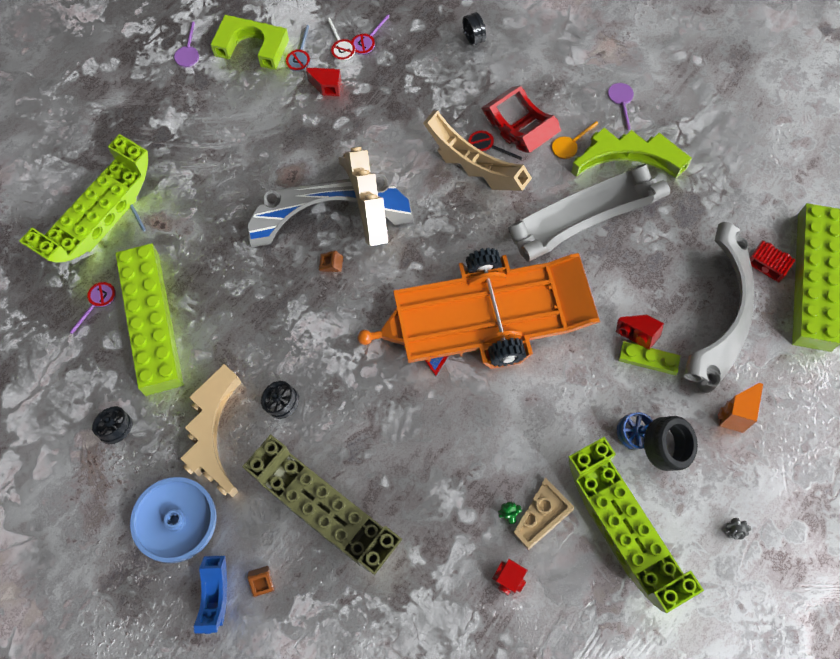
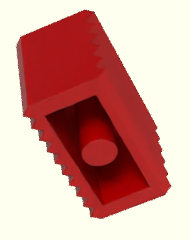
M762 240L751 255L750 261L753 268L780 283L795 262V258H792L786 252L778 250L773 244Z

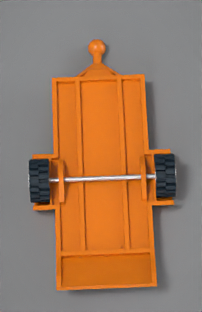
M482 248L480 251L476 250L474 254L470 253L466 257L467 266L459 263L462 275L460 279L393 290L396 309L381 331L370 332L362 330L358 333L357 339L362 345H368L372 340L381 338L404 345L408 363L423 360L430 362L433 358L455 354L462 356L465 352L480 350L483 364L490 369L520 364L533 354L529 340L567 334L599 323L600 319L579 253L570 254L548 263L510 269L506 255L500 257L497 249L492 248L490 250V248H486L484 250Z

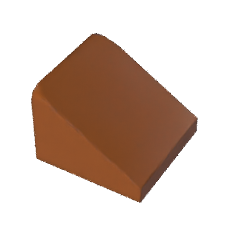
M336 250L322 253L319 271L341 272L343 256Z
M269 566L248 572L247 578L253 597L274 591Z

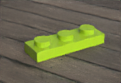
M623 341L618 361L676 376L681 355L653 348L649 350L643 346Z

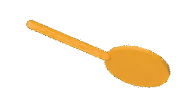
M594 122L573 139L566 136L555 139L552 144L553 153L562 159L574 157L578 150L575 141L595 127L598 122Z

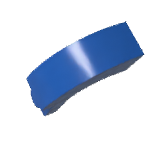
M204 556L199 568L201 603L194 623L195 634L217 633L219 626H223L226 612L225 556Z

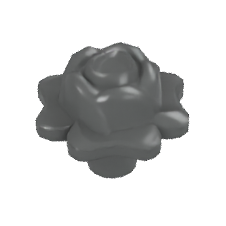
M733 518L731 523H727V527L724 529L729 538L739 540L748 536L749 531L752 530L751 526L747 525V521L740 522L739 518Z

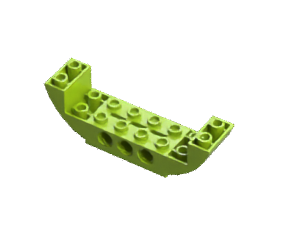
M119 134L107 146L114 157L111 164L45 235L32 227L19 242L52 262L70 261L86 252H91L127 212L130 205L136 202V197L141 190L147 172L148 151Z
M602 437L568 456L573 480L585 508L627 576L631 578L637 588L654 606L667 614L703 592L704 589L691 570L686 573L682 572L611 460L616 454L606 438Z

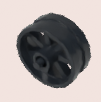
M477 12L464 16L462 20L463 33L472 46L485 42L486 29L481 16Z
M286 381L271 383L261 396L262 408L276 419L287 418L297 409L299 404L298 392Z
M112 406L104 409L97 415L92 424V431L103 443L108 445L116 444L130 433L133 421L121 407Z

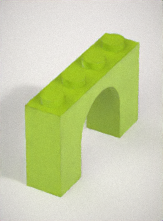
M224 15L211 43L214 56L230 59L236 45L241 40L258 38L263 41L258 53L260 67L276 70L289 41L287 28Z

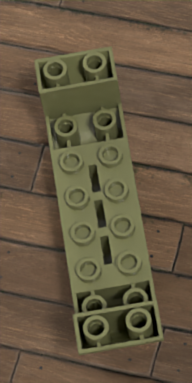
M271 434L242 466L283 505L343 554L373 575L379 571L402 541V538L387 526L383 528L294 457L287 447Z

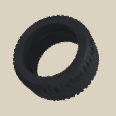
M679 416L659 417L647 426L644 435V449L649 461L656 468L664 471H679L689 467L695 460L698 441L693 427L684 418ZM669 430L675 441V451L672 457L666 445V437Z

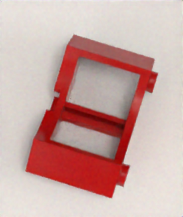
M521 86L511 87L481 108L493 127L496 126L501 131L500 136L509 144L514 143L516 149L522 152L531 153L561 131L558 119L554 115L546 114L538 109L527 97L525 90Z

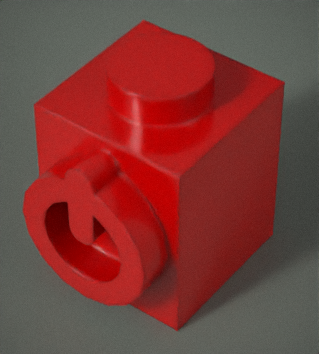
M508 559L507 563L504 561L500 563L492 579L496 581L495 584L500 592L507 596L509 594L514 595L516 591H522L526 583L523 578L528 570Z

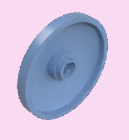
M172 477L160 480L148 487L140 495L133 507L130 530L134 543L143 554L158 562L178 563L188 560L198 554L210 541L216 526V507L208 491L191 479Z

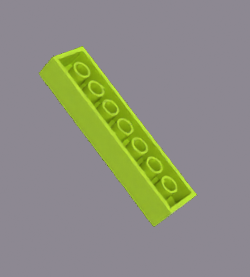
M806 203L798 213L792 345L832 352L840 345V209Z
M152 243L115 252L138 389L145 396L184 386L159 253Z

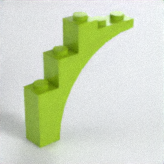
M603 128L600 132L597 131L592 135L590 139L591 144L581 157L575 158L572 163L571 173L577 177L585 170L598 164L627 160L655 166L677 178L688 168L692 158L661 133H658L655 137L651 136L646 142L632 130L627 135L623 134L618 139L607 129Z

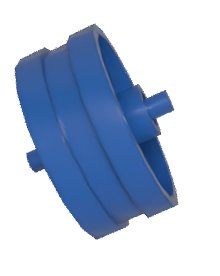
M641 412L625 415L621 418L616 432L621 444L631 450L643 449L644 444L642 445L641 437L644 438L647 426L653 421L652 418ZM630 417H637L636 424H634ZM626 423L630 425V428H625ZM634 437L636 438L637 446L631 443Z

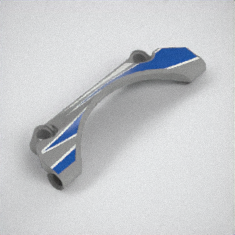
M375 175L376 178L381 177L384 180V185L381 188L377 187V193L379 197L383 198L385 217L394 225L413 223L410 200L395 185L388 186L387 178L384 175ZM350 179L267 191L264 195V205H258L248 223L251 247L271 245L283 224L294 214L310 205L330 200L357 202ZM271 193L277 196V202L274 204L268 201V196Z

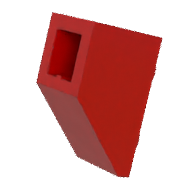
M306 67L308 81L323 96H340L342 81L340 69Z
M649 315L620 317L617 322L616 333L650 350L661 337L664 323Z

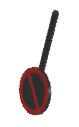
M476 131L468 139L471 145L482 152L492 148L522 160L521 156L494 146V137L487 131Z

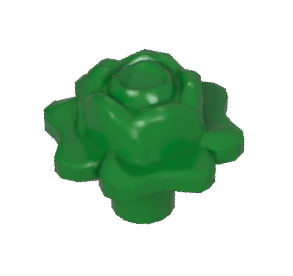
M512 501L503 503L501 510L498 511L499 518L508 519L509 524H514L517 522L516 516L522 512L521 506L516 505Z

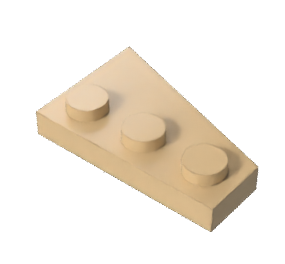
M546 477L514 531V536L527 550L532 548L574 510V506Z

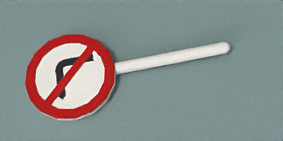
M328 18L327 20L337 39V42L331 48L332 56L341 61L350 59L355 54L354 43L348 39L340 40L331 19Z

